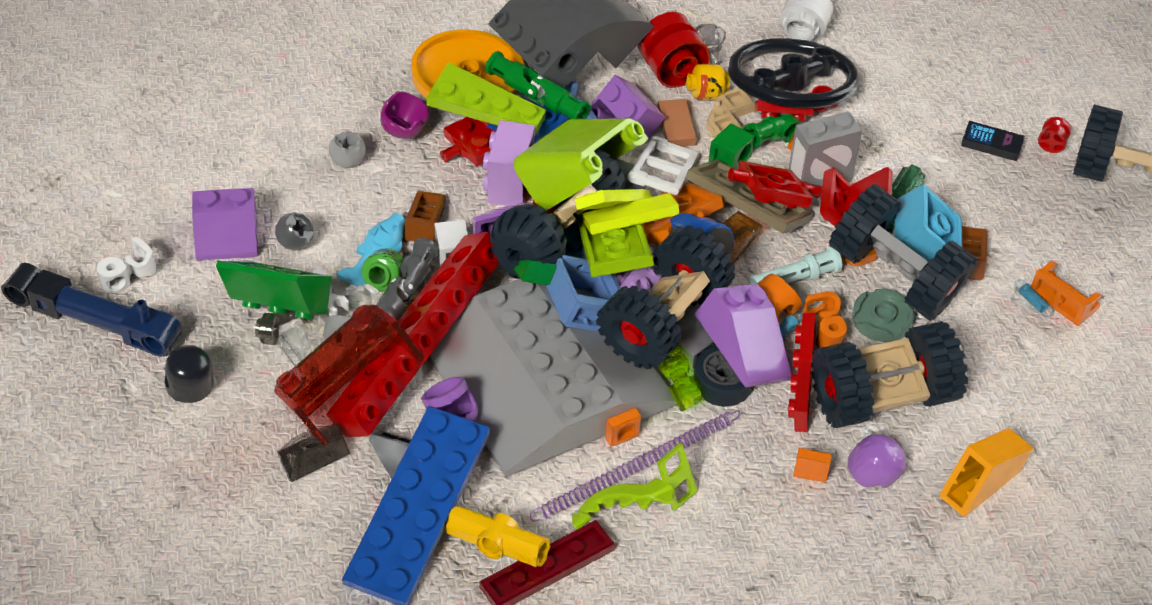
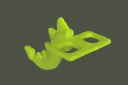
M677 444L656 462L662 480L656 477L647 484H619L604 488L589 497L580 507L579 511L571 515L573 527L575 529L581 528L591 519L590 512L600 511V505L603 504L606 508H612L617 501H619L621 508L637 503L642 510L647 509L652 502L657 501L667 505L670 504L671 509L676 511L698 492L683 444ZM678 453L680 465L668 475L666 462ZM686 479L688 492L677 501L675 488Z

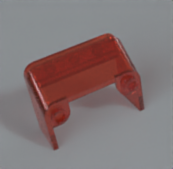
M362 305L353 312L352 317L294 368L281 374L276 381L274 392L292 417L319 443L326 446L329 441L308 418L315 410L393 342L420 362L425 356L395 318L377 305Z

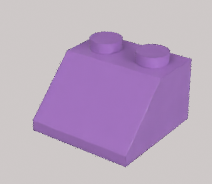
M254 188L192 191V218L196 261L258 257L257 208Z

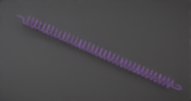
M740 411L725 412L724 415L720 414L714 420L710 419L704 425L700 424L694 430L690 429L689 433L685 432L684 435H679V438L675 437L674 440H669L668 443L665 442L663 445H659L658 448H653V451L649 450L648 454L643 453V456L639 455L638 458H633L632 461H628L627 464L623 463L622 467L617 466V469H612V471L616 470L618 478L622 481L623 478L618 471L619 467L622 468L623 475L628 478L623 465H626L630 475H633V471L628 465L631 462L635 472L638 473V468L633 463L634 459L637 460L640 469L643 470L644 468L639 461V457H642L645 466L649 467L647 460L644 458L645 454L648 455V459L653 465L654 461L649 452H653L654 459L659 461L657 454L654 452L655 449L658 450L659 456L662 458L664 455L659 447H663L666 455L668 450L664 445L668 444L669 450L673 449L670 441H673L675 447L677 445L675 439H678L685 449L680 436H683L685 444L690 446L688 439L685 437L686 433L689 434L690 441L695 444L690 431H694L696 440L700 441V437L695 431L696 428L699 429L700 436L705 439V434L700 429V426H704L706 435L710 436V432L705 426L706 423L709 424L711 432L715 434V429L710 424V421H714L715 428L720 431V426L715 419L718 418L721 427L725 429V424L720 416H724L725 423L730 426V421L725 414L739 412L738 416L731 420L733 421L739 417ZM607 471L606 475H601V478L597 476L595 480L591 479L590 483L586 482L585 486L580 485L579 488L575 487L574 491H569V494L564 493L563 496L559 495L558 499L554 498L553 501H548L547 504H542V508L538 507L531 512V521L537 522L540 520H533L531 518L532 513L539 508L542 509L544 517L546 519L548 518L546 512L543 509V505L547 506L550 515L553 516V512L549 507V502L553 504L555 512L558 513L559 511L556 505L554 504V500H557L561 510H564L562 503L559 501V498L562 497L564 499L565 505L569 508V503L565 499V494L569 496L571 503L574 505L575 502L570 495L571 491L574 493L576 500L580 502V498L575 492L576 489H579L582 498L585 499V495L581 490V486L585 487V491L587 495L590 497V491L586 487L587 483L590 484L591 490L595 494L596 490L591 484L592 481H595L597 489L601 491V487L597 482V478H600L603 487L607 488L606 483L602 479V476H606L608 484L612 486V482L607 476V473H611L613 481L617 483L615 475L612 471Z

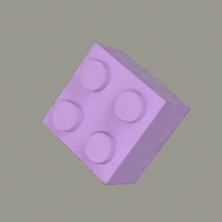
M500 120L497 131L491 132L489 149L491 151L485 152L483 160V170H488L483 182V190L488 191V203L503 206L524 203L527 189L516 174L513 163L516 156L534 144L535 125Z

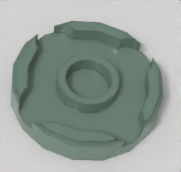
M883 288L875 289L874 292L868 294V291H866L855 300L852 312L854 326L862 335L871 340L879 342L900 340L905 337V333L913 326L914 309L905 303L903 295L895 291Z

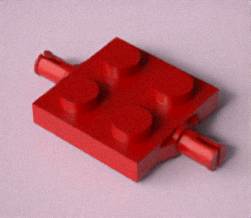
M469 117L444 127V137L453 146L440 151L442 160L447 162L457 156H462L469 159L476 167L482 165L485 152L491 151L489 149V141L493 130L487 128V122Z
M741 160L738 169L730 168L728 172L729 181L744 183L752 191L755 199L763 203H771L773 201L793 209L797 208V206L809 208L813 197L819 198L822 193L820 185L801 181L792 170Z

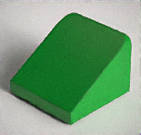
M534 260L518 261L519 265L514 270L523 282L550 285L556 270L555 264H543Z

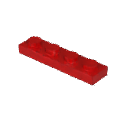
M803 312L802 325H796L795 344H800V349H794L793 368H798L797 374H791L790 391L796 394L795 399H789L788 418H794L795 432H808L812 386L811 371H813L811 362L814 360L816 313Z

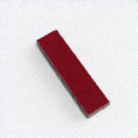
M594 520L551 543L547 559L541 567H534L517 561L479 581V588L491 605H514L613 552L615 543L597 520Z

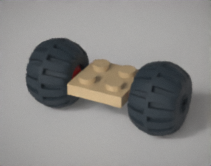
M596 149L594 152L600 157L603 165L601 177L558 203L559 207L553 213L548 214L546 209L530 204L517 205L504 211L492 227L489 243L493 244L490 250L497 257L496 263L500 264L499 267L504 272H509V276L520 279L514 270L519 265L518 261L534 260L542 264H556L559 258L562 259V255H565L566 251L564 230L576 220L577 215L598 210H577L576 197L600 190H624V175L622 170L618 169L619 164L615 159H610L611 156Z

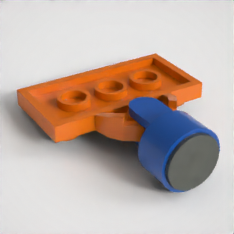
M689 182L683 184L677 196L671 194L679 205L680 214L642 223L648 244L660 245L678 226L685 228L686 225H691L694 231L699 227L704 230V235L707 236L710 233L715 236L713 241L717 244L721 242L725 246L723 249L724 253L729 252L731 255L734 249V235L731 229L724 224L707 218L713 212L724 207L722 196Z

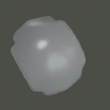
M351 131L342 132L334 136L330 141L329 154L338 166L343 168L354 167L365 158L366 146L358 134Z

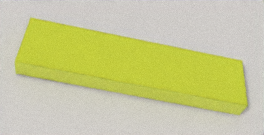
M648 189L600 190L576 197L575 203L577 210L602 209L650 198L651 193Z

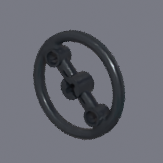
M770 38L743 45L732 54L728 67L731 80L746 94L770 104L791 108H820L840 103L855 93L859 81L858 69L847 56L828 46L793 38ZM771 52H791L782 56L780 69L773 71L768 68H759L754 71V76L745 75L741 69L742 63L753 56ZM801 54L809 55V56H812V57L807 58V57H804V56L801 55ZM834 68L840 69L846 77V81L842 86L822 93L802 94L775 90L777 87H783V89L788 91H801L806 87L807 76L812 74L816 76H829Z

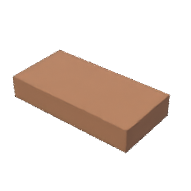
M686 99L658 101V109L666 117L661 124L664 137L668 140L667 142L681 147L695 146L696 136Z

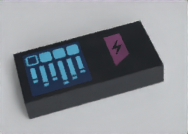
M969 121L961 146L1017 161L1025 136Z

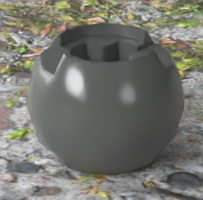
M297 212L284 214L275 226V236L285 249L293 251L304 249L313 238V225L304 214Z

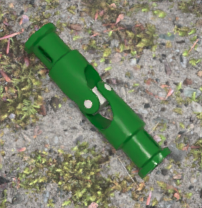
M495 51L487 60L485 71L489 75H496L502 78L506 85L529 96V98L558 115L563 114L570 119H586L589 116L591 105L587 101H579L572 97L571 92L538 75L519 62L513 63L506 59L502 52Z

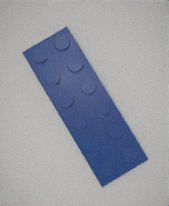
M430 406L427 407L342 578L343 585L396 605H409L446 528L445 525L448 521L449 513L457 505L490 436V427Z

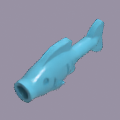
M393 213L390 218L381 221L369 229L364 243H361L356 251L357 254L362 255V258L354 268H345L338 271L337 278L350 283L361 292L364 291L365 282L361 272L364 261L372 253L383 248L396 250L400 254L406 219L398 213Z

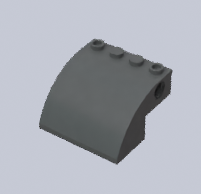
M509 0L488 23L541 76L562 88H565L597 52L617 68L654 27L624 0Z

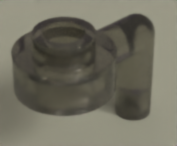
M287 310V314L264 313L262 318H258L256 321L255 336L259 337L261 344L276 345L280 336L282 321L309 324L311 319L295 317V311Z

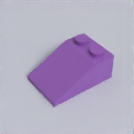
M758 284L714 288L695 315L743 385L751 387L789 381L791 371L775 308L767 298L765 291Z

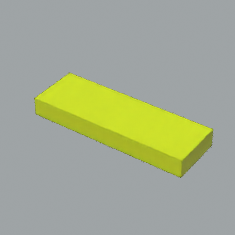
M670 193L585 212L582 213L583 223L589 232L594 235L639 223L642 224L676 216L680 213L678 203Z

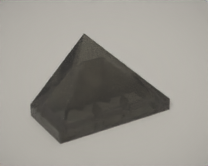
M338 423L296 435L277 451L289 482H293L351 454Z

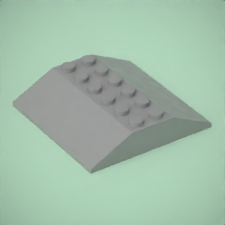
M521 279L474 296L428 357L442 380L452 377H464L478 407L476 423L490 427V436L485 446L505 477L606 434L607 419L636 407L642 420L678 405V399L654 367L645 369L643 365L641 368L634 366L633 361L630 363L625 362L623 355L619 354L617 356L613 352L614 348L612 345H606L604 342L606 337L600 335L599 332L563 326L546 285L523 282ZM575 288L578 295L594 297L590 290Z

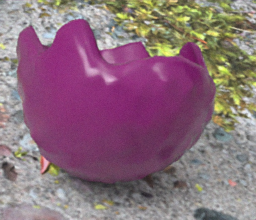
M403 91L396 92L386 100L380 113L381 126L393 137L412 139L420 133L428 120L430 112L427 105L418 97Z

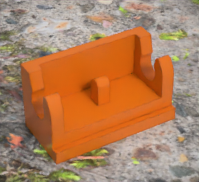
M1050 261L1043 268H1039L1036 271L1031 288L1054 310L1079 326L1099 309L1100 303L1097 301L1102 295L1095 292L1087 298L1074 289L1075 287L1057 277L1053 269L1058 264Z

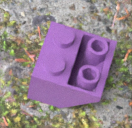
M617 75L612 77L591 104V110L597 119L630 118L639 122L648 139L666 118L633 83Z

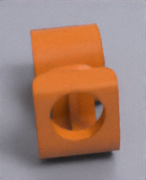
M830 291L807 295L803 310L804 313H816L818 315L817 322L820 325L816 339L818 348L844 343L843 339L847 331L844 319L839 316L841 300L837 294ZM816 301H823L822 304L815 308H808Z

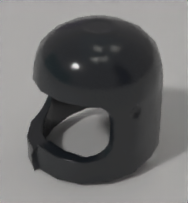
M184 345L170 353L165 364V389L168 395L175 401L183 403H194L207 397L213 389L214 382L213 365L210 356L202 348L195 345Z

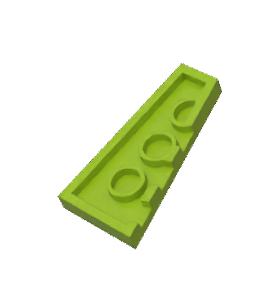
M449 62L427 95L428 106L497 126L500 120L535 125V136L546 116L545 109Z

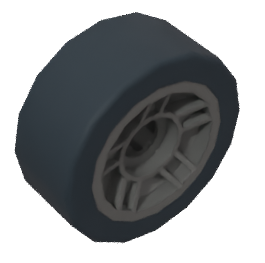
M711 346L703 350L696 358L693 385L697 394L706 402L722 407L735 406L745 401L751 394L752 386L745 387L717 346Z

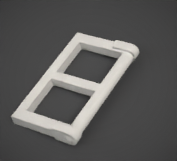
M651 136L639 159L628 173L627 178L630 182L643 187L647 185L677 196L686 181L685 177L688 169L693 168L698 159L699 152L667 142V139ZM653 150L685 158L687 161L682 167L650 155ZM644 165H648L678 175L675 183H671L648 175V173L641 170Z

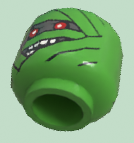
M383 248L368 256L361 270L362 278L366 285L372 290L385 292L390 282L394 278L401 276L400 265L404 260L402 255L396 250Z

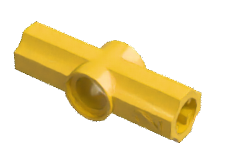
M455 506L449 513V518L445 525L447 534L476 544L480 552L491 559H500L505 555L534 567H541L546 561L550 549L549 538L519 528L513 518L503 513H497L492 518L462 506Z

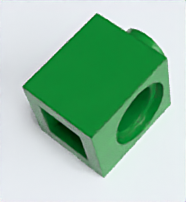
M730 123L711 141L708 162L719 159L727 165L738 169L741 160L747 161L752 156L755 136Z

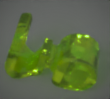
M680 346L673 349L658 367L667 379L673 381V385L668 388L680 411L683 412L705 401L693 375L689 377L690 363ZM673 356H676V357H675L674 359H672V360L665 361V360H667V359H669V358H671V357H673Z

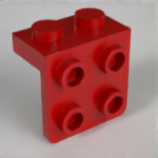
M834 167L824 171L820 213L824 220L830 222L835 227L841 221L845 211L849 210L853 201H856L858 196L862 192L864 193L866 188L871 187L872 184H877L891 195L892 170L889 167H885L853 184H850Z

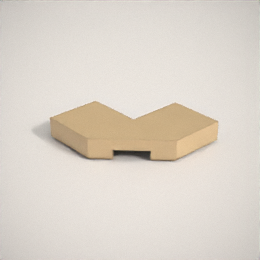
M739 88L725 92L724 95L716 97L713 109L706 122V129L713 138L730 123L743 129L736 118L754 112L755 103L748 94Z

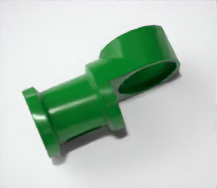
M789 113L776 118L773 116L765 117L756 124L753 122L744 125L743 130L755 136L754 148L761 146L762 142L767 140L776 141L781 139L786 143L789 142L796 125L802 123Z

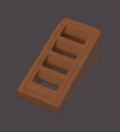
M417 191L405 220L404 238L406 240L415 242L416 239L423 237L434 242L435 223H439L446 203L445 195Z
M962 226V248L978 259L977 265L968 279L982 280L987 262V230Z

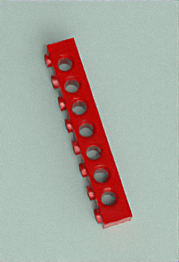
M488 232L463 236L327 412L326 416L345 437L370 436L499 264L496 263L497 257L490 250L493 244H489L490 234Z

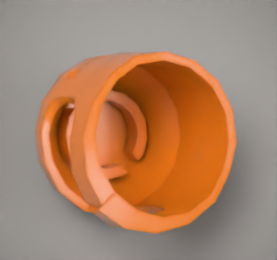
M771 273L757 283L765 291L767 298L774 306L778 323L781 311L794 315L801 309L802 302L800 297L779 276Z

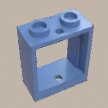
M562 255V259L559 258L555 264L556 270L550 285L546 286L562 324L566 327L599 332L598 329L601 326L596 325L597 313L621 287L614 274L591 278L587 259ZM575 288L590 290L594 297L578 295Z

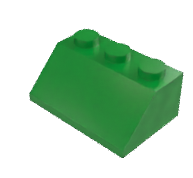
M217 260L216 268L229 297L241 300L243 307L260 309L262 304L269 306V312L287 314V310L295 311V317L314 319V314H327L332 276L253 261Z

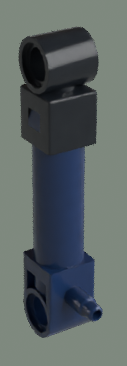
M21 263L1 287L3 295L13 304L24 307L30 302L31 309L38 313L58 320L62 315L115 333L122 336L124 344L154 356L161 357L166 355L183 330L181 323L174 316L150 308L143 299L138 300L131 308L73 287L71 279L47 270L40 271L30 263Z

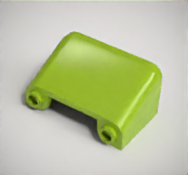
M630 118L570 119L516 156L513 163L514 170L537 206L548 210L601 177L603 165L600 157L594 152L596 149H600L601 152H606L612 157L619 158L642 145L648 140V137L644 133L642 125Z

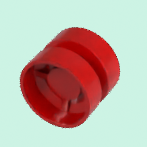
M666 12L649 21L654 27L641 40L637 48L658 81L666 87L676 88L686 85L687 75L692 74L696 65L709 63L710 51L684 14Z

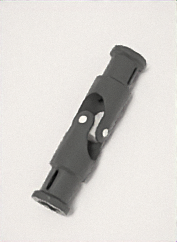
M421 237L413 243V251L404 258L400 265L401 276L394 278L390 282L375 306L374 316L363 326V332L370 340L381 344L394 324L398 322L407 310L417 287L423 283L429 272L431 261L435 260L439 255V248L432 240Z

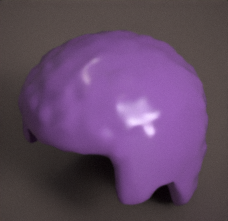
M882 434L869 435L857 443L849 454V472L856 482L863 487L882 486L887 488L904 473L906 469V454L903 448L891 437Z

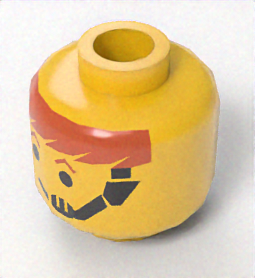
M698 64L695 66L692 74L687 75V90L691 91L693 98L696 100L715 101L716 97L722 96L725 92L729 91V74L720 65Z

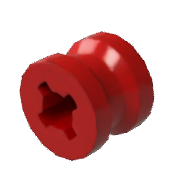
M1060 117L1048 118L1044 122L1038 137L1039 146L1050 153L1063 151L1072 131L1071 125Z

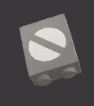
M847 111L796 125L788 170H792L801 181L820 185L821 187L823 185L824 171L832 167L847 181H852L862 129L851 113Z

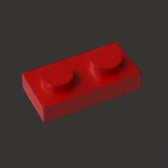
M757 100L755 101L754 113H761L762 119L769 116L776 118L778 115L790 113L800 122H806V117L814 116V108H791Z

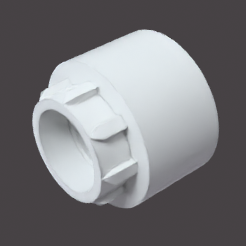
M787 0L780 15V22L786 35L789 38L807 41L820 38L833 13L832 2L830 0Z

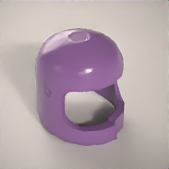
M452 377L440 381L425 391L421 397L426 409L430 406L473 422L477 420L478 407L464 377Z

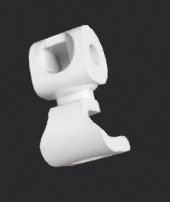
M139 237L132 238L131 242L135 257L142 262H136L127 255L124 261L117 257H107L98 263L97 273L101 287L105 292L114 294L127 289L131 285V274L137 277L155 275L157 270L152 249Z

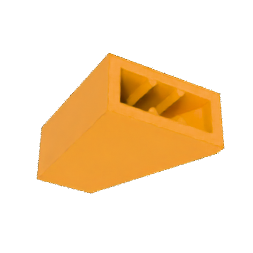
M1010 428L968 445L940 492L939 497L963 517L967 516L1020 473L1034 447Z

